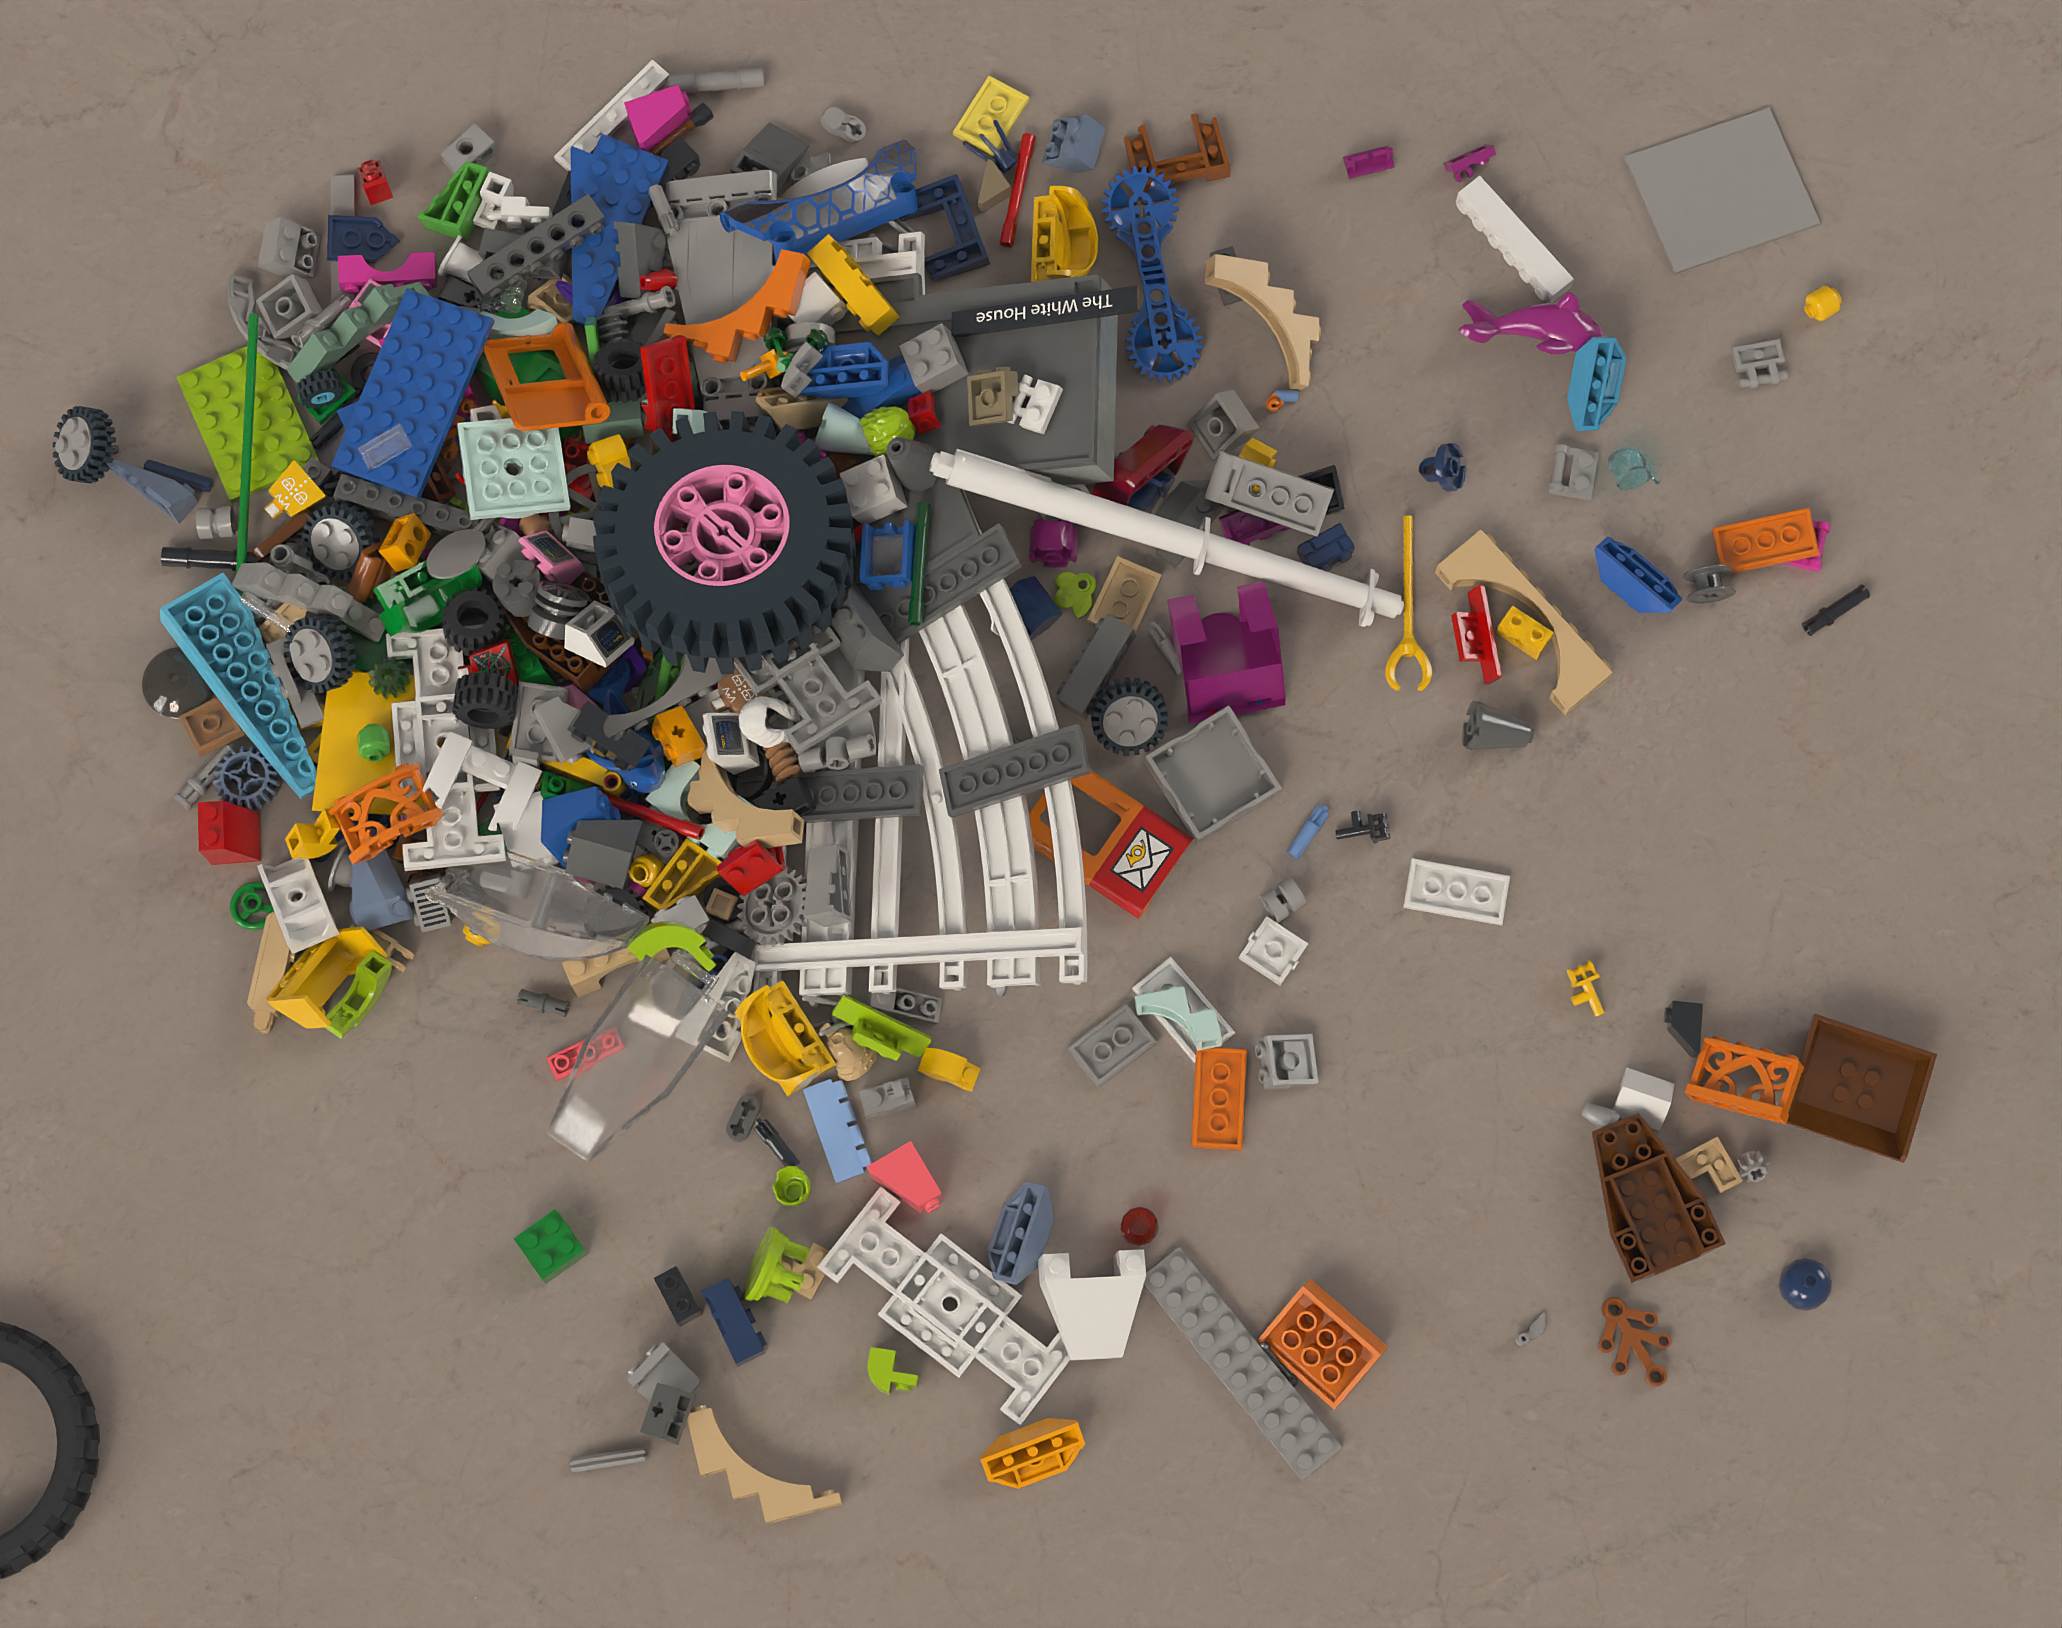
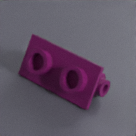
M1389 146L1343 157L1349 179L1395 168L1392 159L1394 157L1392 147L1389 148Z

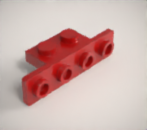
M1478 585L1467 593L1471 612H1456L1451 615L1459 661L1480 662L1484 684H1491L1502 677L1501 665L1498 659L1497 643L1494 638L1492 618L1490 617L1488 596L1485 586Z

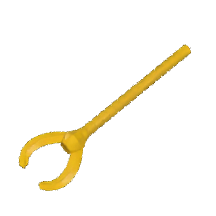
M1406 515L1403 516L1404 635L1400 644L1387 661L1385 676L1393 689L1396 691L1400 690V685L1395 679L1396 665L1402 655L1404 657L1415 656L1421 665L1423 673L1422 681L1418 685L1417 690L1422 691L1431 681L1432 668L1428 657L1418 646L1413 636V517Z

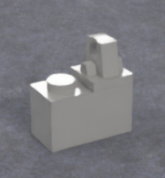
M908 1077L859 1092L867 1121L916 1107Z

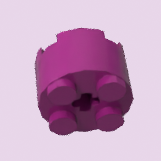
M1037 519L1034 521L1030 529L1029 559L1032 563L1038 560L1044 562L1043 567L1062 568L1067 567L1069 561L1077 562L1078 530L1072 525V522L1063 519L1058 521Z

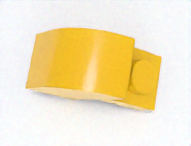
M323 809L314 824L295 823L285 838L292 858H317L329 853L338 845L335 835L340 830L335 816H330V809Z
M925 1048L917 1071L935 1080L947 1081L965 1091L972 1092L981 1068L967 1062L968 1059L954 1053L936 1048Z

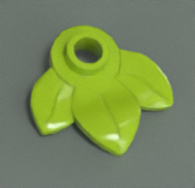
M1064 572L1059 574L1054 579L1056 585L1060 587L1054 596V602L1059 608L1072 607L1077 618L1085 616L1093 605L1092 594L1096 590L1095 578L1088 573L1076 575L1071 572ZM1084 580L1087 581V587L1081 589L1080 583Z

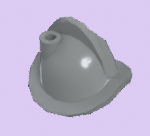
M347 843L335 853L327 866L324 875V887L328 891L333 892L336 884L350 887L352 863H350V848Z

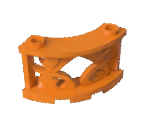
M409 763L401 764L395 768L394 772L382 776L348 796L340 797L334 801L335 805L329 810L330 816H335L352 852L349 855L352 865L375 858L379 853L393 844L392 840L397 839L396 837L402 833L404 837H407L423 829L435 826L444 816L441 809L435 805L429 789L425 793L423 792L426 782L419 770L420 766L418 763L409 765ZM412 777L418 791L410 797H406L410 793L412 786L408 785L402 789L400 783ZM390 785L391 791H390V790H385V789H383V788H385V787H387V786ZM376 797L400 803L391 813V827L388 829L379 822L367 821L370 807ZM420 797L422 798L427 811H425L420 805H418L415 802ZM407 808L402 812L407 815L406 820L400 821L398 818L400 812ZM354 809V815L350 817L348 811ZM352 820L358 821V825L355 826ZM369 827H376V828H377V834H376V836L373 837V836H372V831H373V830H367V828H369Z

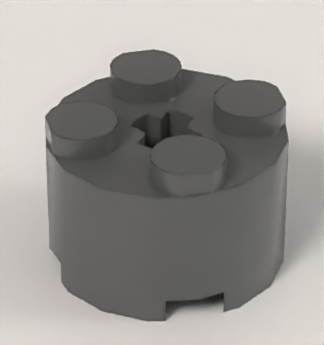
M514 560L508 563H501L497 567V573L493 580V590L503 607L511 612L513 616L526 617L530 616L533 606L539 605L534 598L538 593V584L545 580L532 561Z

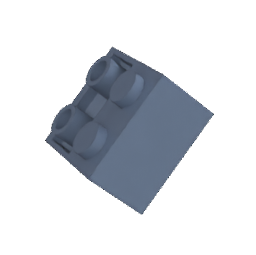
M1087 114L1054 120L1041 163L1075 173L1093 170L1105 127Z

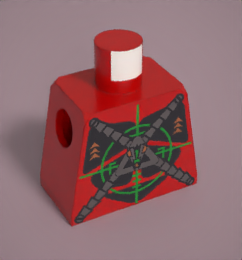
M510 639L472 652L469 656L471 664L458 666L459 678H462L463 675H469V673H493L506 677V679L513 681V684H516L517 687L519 686Z

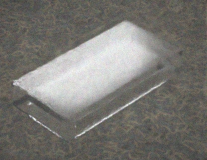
M399 423L358 447V450L367 468L373 470L413 445L403 426Z

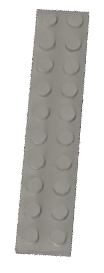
M1180 1247L1146 1273L1143 1285L1302 1481L1342 1449V1446Z

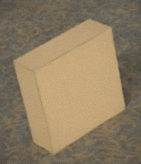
M714 888L704 911L729 921L738 897Z

